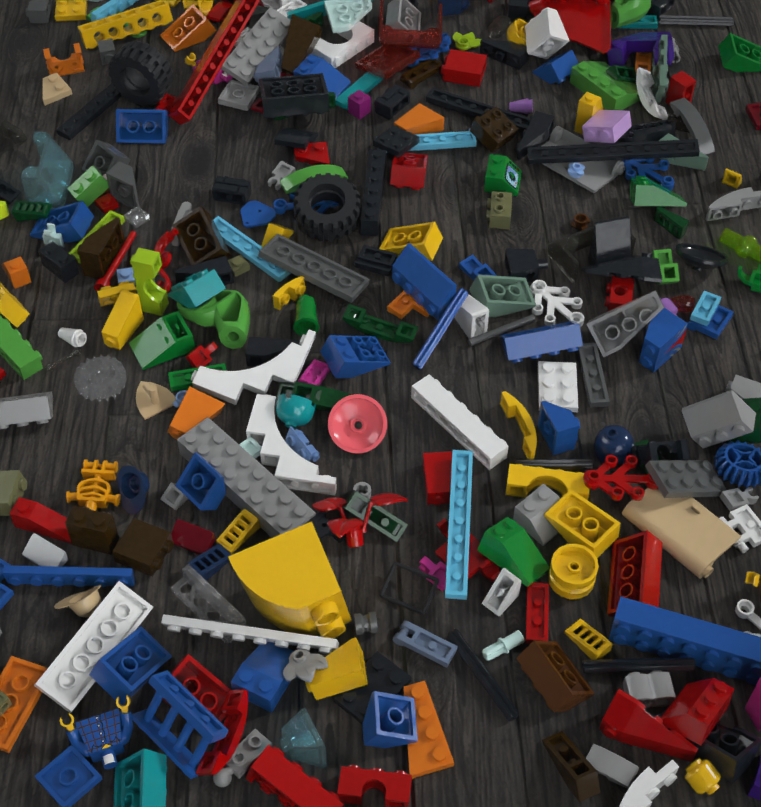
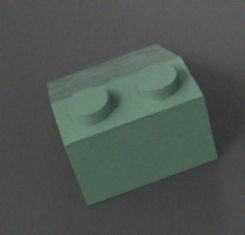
M477 275L469 289L471 296L489 309V317L496 318L536 306L526 278Z

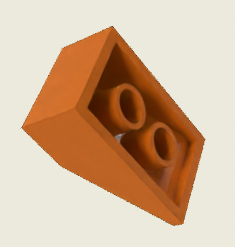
M193 4L160 36L176 52L205 41L216 29Z

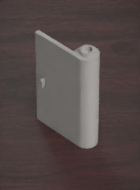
M556 126L550 135L549 141L542 146L591 143L584 142V139L560 126ZM622 160L543 164L592 193L597 192L625 170V163ZM569 163L584 165V175L580 178L571 177L568 173Z

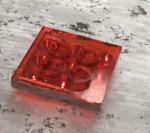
M389 41L355 62L357 69L383 79H388L396 72L403 70L407 65L414 63L421 56L420 51Z

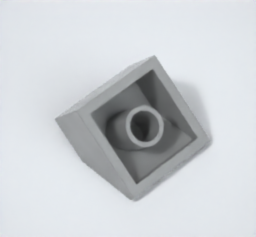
M543 483L515 506L513 520L544 546L559 533L544 517V514L560 500V497Z

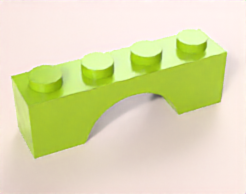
M138 248L136 253L132 255L130 264L133 268V278H135L136 291L140 298L142 312L162 316L169 304L167 291L159 287L152 280L155 279L162 266L160 252Z

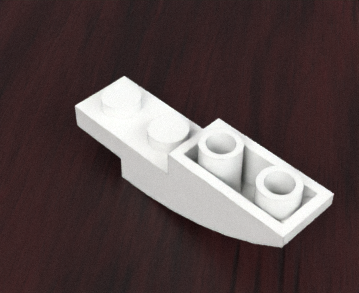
M671 760L657 773L648 766L631 784L619 807H650L651 800L660 793L659 789L663 785L670 786L677 779L676 773L679 766Z

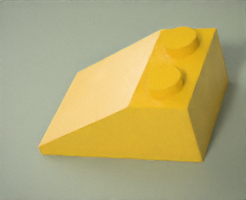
M436 222L395 227L389 229L379 249L397 253L398 258L406 245L410 243L429 261H433L443 237Z
M572 489L544 514V517L569 544L586 546L593 551L597 558L619 537L621 523Z

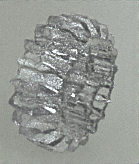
M101 354L100 357L96 358L93 355V359L86 358V363L80 362V367L76 368L74 384L80 395H83L85 399L89 398L91 401L97 399L100 402L101 399L105 398L108 401V397L115 398V393L121 394V389L125 388L127 380L126 370L121 361H118L116 357L111 359L109 355L104 357Z

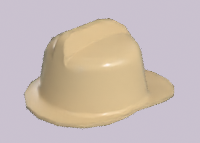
M101 585L66 597L56 603L54 608L60 609L69 606L79 617H90L102 602L98 592Z

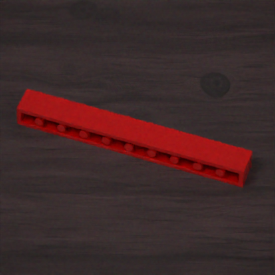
M236 0L168 114L180 125L189 122L260 0Z

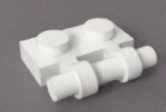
M747 504L731 511L729 514L730 521H727L724 517L719 518L733 530L738 528L742 533L741 538L733 545L742 554L749 550L745 544L746 542H749L753 548L761 544V521Z

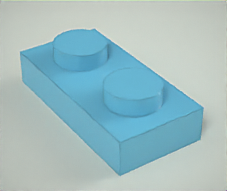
M704 291L691 314L690 320L708 326L721 301V297Z

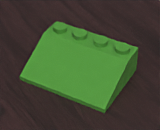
M582 61L571 69L570 83L584 94L589 92L601 97L603 108L606 110H624L640 101L637 85L633 82L620 81L613 78L606 72L611 67L606 62Z

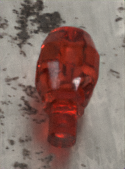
M689 295L669 298L679 312L687 313L695 308L696 300Z

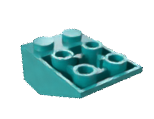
M205 269L192 274L185 281L172 286V291L167 295L185 307L192 309L226 288L215 269L210 271Z

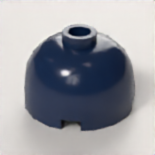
M609 425L598 432L595 437L594 449L597 458L601 462H605L607 455H614L618 459L617 465L625 462L628 455H633L632 446L635 445L633 437L627 429L619 425Z

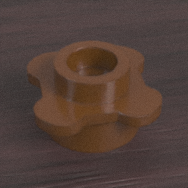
M576 214L573 218L574 221L571 222V226L586 230L590 219L586 214Z

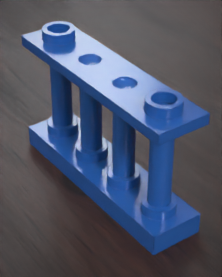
M167 670L151 676L148 683L156 690V693L148 708L132 714V720L185 775L193 779L198 776L196 770L209 743L211 744L225 738L229 730ZM164 698L171 705V708L163 723H161L154 715ZM179 713L187 722L177 739L169 730ZM195 728L202 738L192 754L185 747V744Z

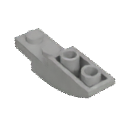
M751 187L720 197L709 206L706 221L737 217L742 210L760 208L761 190L753 191Z

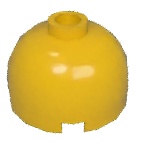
M522 19L512 22L506 32L507 40L526 45L525 25L528 23Z

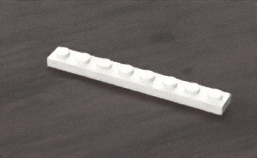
M163 614L161 622L171 632H180L183 629L189 630L188 633L201 636L202 632L210 633V637L223 639L224 635L231 636L232 640L244 642L245 639H252L253 643L261 645L273 642L275 646L281 648H288V645L297 646V649H306L310 651V648L319 649L318 652L323 654H330L339 647L338 640L333 638Z

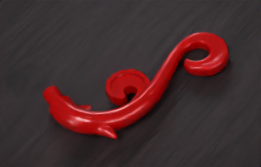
M173 228L170 232H165L154 248V251L160 252L162 263L158 274L165 280V283L159 280L156 284L166 290L167 293L171 288V281L163 269L170 264L172 255L164 250L178 234L176 228Z

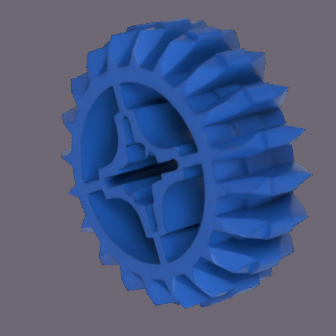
M737 440L735 443L729 441L728 444L724 443L717 450L714 459L715 470L718 471L719 476H723L724 481L729 480L730 484L735 483L738 487L744 485L745 488L749 486L755 488L757 484L761 485L760 447L756 448L753 444H747L746 441L740 443Z

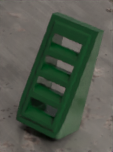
M15 201L11 213L17 222L43 219L48 217L52 205L51 203Z
M658 206L656 208L654 221L681 240L687 231L689 220Z

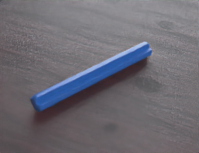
M460 288L414 359L413 365L421 369L467 298L468 292L465 289Z

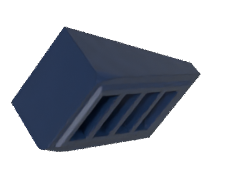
M217 544L186 564L188 572L203 584L230 561L228 556L232 554L222 545ZM220 551L225 557L221 558L216 553ZM214 557L218 561L214 562L211 558Z

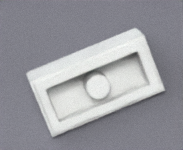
M35 533L30 537L22 553V556L39 566L62 567L68 561L64 550Z

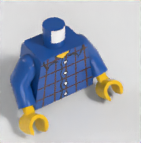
M126 695V705L120 704L118 696L116 699L118 709L76 722V727L73 726L74 717L70 713H68L71 717L69 724H63L61 717L59 720L60 724L67 728L66 734L71 745L84 757H91L93 762L102 760L104 769H111L118 765L116 755L125 752V745L129 742L134 729L131 710H128V706L131 703L128 695Z

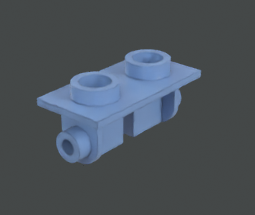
M291 426L285 438L287 445L307 461H317L320 458L319 452L312 444L308 445L309 440L301 430H294Z

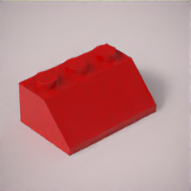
M715 678L687 683L662 715V723L667 728L676 730L682 736L701 746L727 710L735 688Z

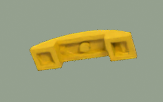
M504 391L501 393L500 405L507 419L511 417L516 418L525 436L522 449L527 459H534L537 445L534 423L525 407L515 397Z

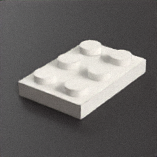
M538 361L539 410L541 402L546 401L569 409L572 412H578L576 363Z

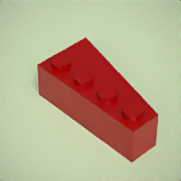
M269 744L252 764L245 778L251 783L254 780L259 782L261 790L266 794L275 793L280 803L285 807H343L344 805L340 802L341 798L336 793L326 791L321 787L322 783L317 778L306 775L298 763L290 762L284 757L285 754L275 746L272 748Z

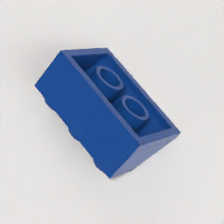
M116 109V143H166L169 129V111Z

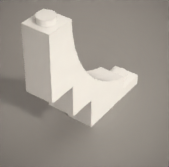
M309 329L306 335H302L299 345L292 342L272 360L251 369L220 371L200 366L198 371L194 370L191 377L193 388L236 405L243 388L265 395L272 380L279 383L294 384L315 340L316 332Z
M257 394L246 434L247 438L251 436L257 443L262 445L260 451L261 464L276 466L275 477L288 489L335 495L337 490L336 477L319 475L318 465L299 456L282 438L275 422L276 396Z

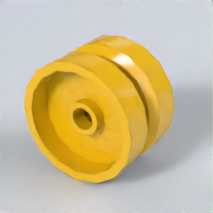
M566 544L559 547L553 554L548 574L549 584L553 591L567 599H580L587 596L593 590L599 568L597 557L593 551L583 545Z

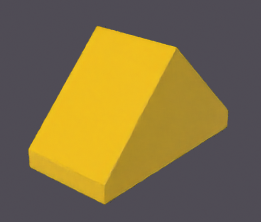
M269 223L261 246L264 247L277 234L289 239L294 230L279 224Z

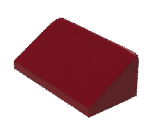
M177 519L171 533L174 545L200 555L211 549L215 542L214 532L181 519Z

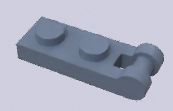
M403 621L400 626L401 630L394 635L393 641L397 645L405 646L447 668L457 651V646L409 621ZM413 634L412 638L407 637V635Z

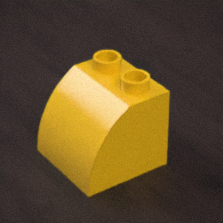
M312 521L228 556L235 573L255 608L276 627L291 633L335 638L345 632L346 627L344 624L352 621L343 594Z

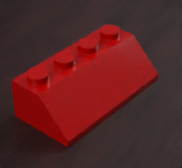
M648 530L613 542L607 615L611 617L615 616L620 596L659 607L663 542Z

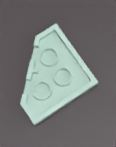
M371 0L324 1L333 33L349 31L372 10Z

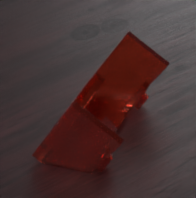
M380 0L378 16L379 42L384 46L438 48L442 41L443 3H439L436 28L419 31L392 29L388 25H383V0Z

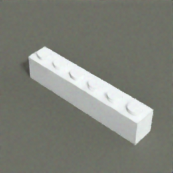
M427 375L412 385L411 398L468 451H473V456L488 470H491L507 458V443L495 435L490 427L484 425L477 415H473L466 405L462 402L460 403L452 392L447 391L437 379Z

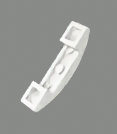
M639 67L636 73V85L642 105L654 117L670 120L665 107L657 105L650 88L655 84L651 72Z

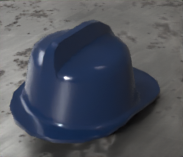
M131 465L124 466L120 469L117 477L121 503L127 513L137 514L144 506L145 495L150 486L149 479L144 472L137 470Z

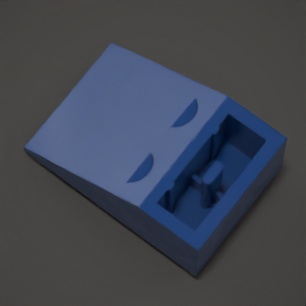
M329 335L320 351L335 378H353L391 363L375 336Z

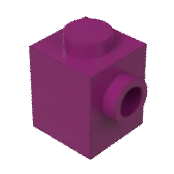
M358 90L348 97V113L360 120L371 112V97Z

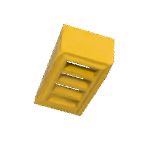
M243 509L219 536L216 543L222 545L232 554L260 528L259 519L247 509ZM234 532L239 535L238 538L233 535ZM229 538V539L232 540L234 543L231 544V543H229L226 539Z
M579 619L564 632L591 660L602 659L611 651L613 646L605 636L582 619ZM579 627L583 629L578 634L574 633V631ZM587 633L588 636L582 639L581 636ZM591 639L594 640L591 644L587 643Z

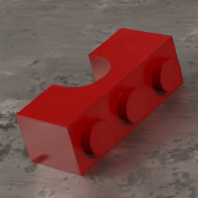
M357 765L341 766L337 795L341 798L340 802L361 805L362 797L367 790L379 789L385 795V807H409L412 775L400 770L386 772L381 768H371L369 770L361 769Z

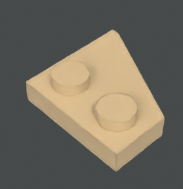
M58 73L43 78L44 105L72 95L71 88Z

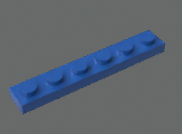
M4 565L3 568L4 578L7 584L11 585L32 584L34 586H41L43 584L54 586L74 585L77 587L101 585L102 588L115 586L120 581L127 587L135 586V576L132 568Z

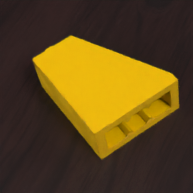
M586 92L579 100L575 132L583 135L582 126L599 110H603L601 97Z
M124 289L120 292L101 331L104 344L108 347L121 350L143 322L144 317L138 294Z
M357 638L350 639L327 655L325 658L328 668L316 669L312 682L308 683L305 681L308 692H312L316 700L368 685L364 655Z

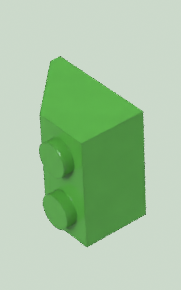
M92 165L67 189L76 200L83 201L88 207L109 186L104 176Z

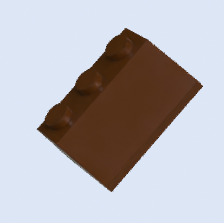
M533 641L517 657L522 671L531 678L534 688L543 695L546 705L554 712H566L595 695L557 641Z

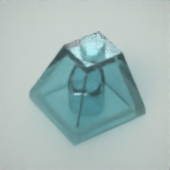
M303 708L281 729L282 738L279 739L284 752H289L292 759L324 768L327 766L325 745L306 708Z

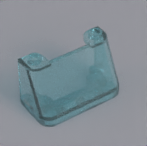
M34 131L33 142L37 145L40 162L38 167H27L22 173L21 180L27 201L51 203V209L62 207L65 205L68 194L67 188L70 186L74 171L73 161L47 132Z

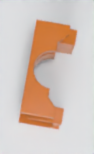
M79 43L73 44L75 53H72L66 60L51 57L49 48L43 49L50 75L58 73L60 76L85 72Z

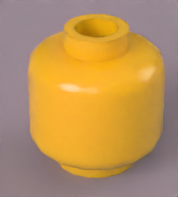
M698 758L686 767L685 779L697 794L706 792L708 795H711L720 787L717 783L720 781L721 775L708 759L701 760Z

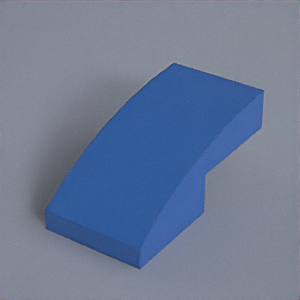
M473 254L458 265L472 280H475L477 275L497 276L486 263L482 265Z

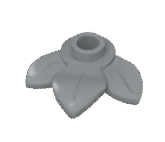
M298 649L290 654L289 663L284 668L283 675L287 682L298 677L303 681L311 683L316 669L328 668L326 658L320 654H310L306 649Z

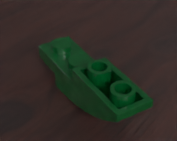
M280 382L276 401L281 394H286L285 398H291L292 394L311 400V405L316 404L315 410L331 412L339 400L353 394L302 382H295L294 384Z

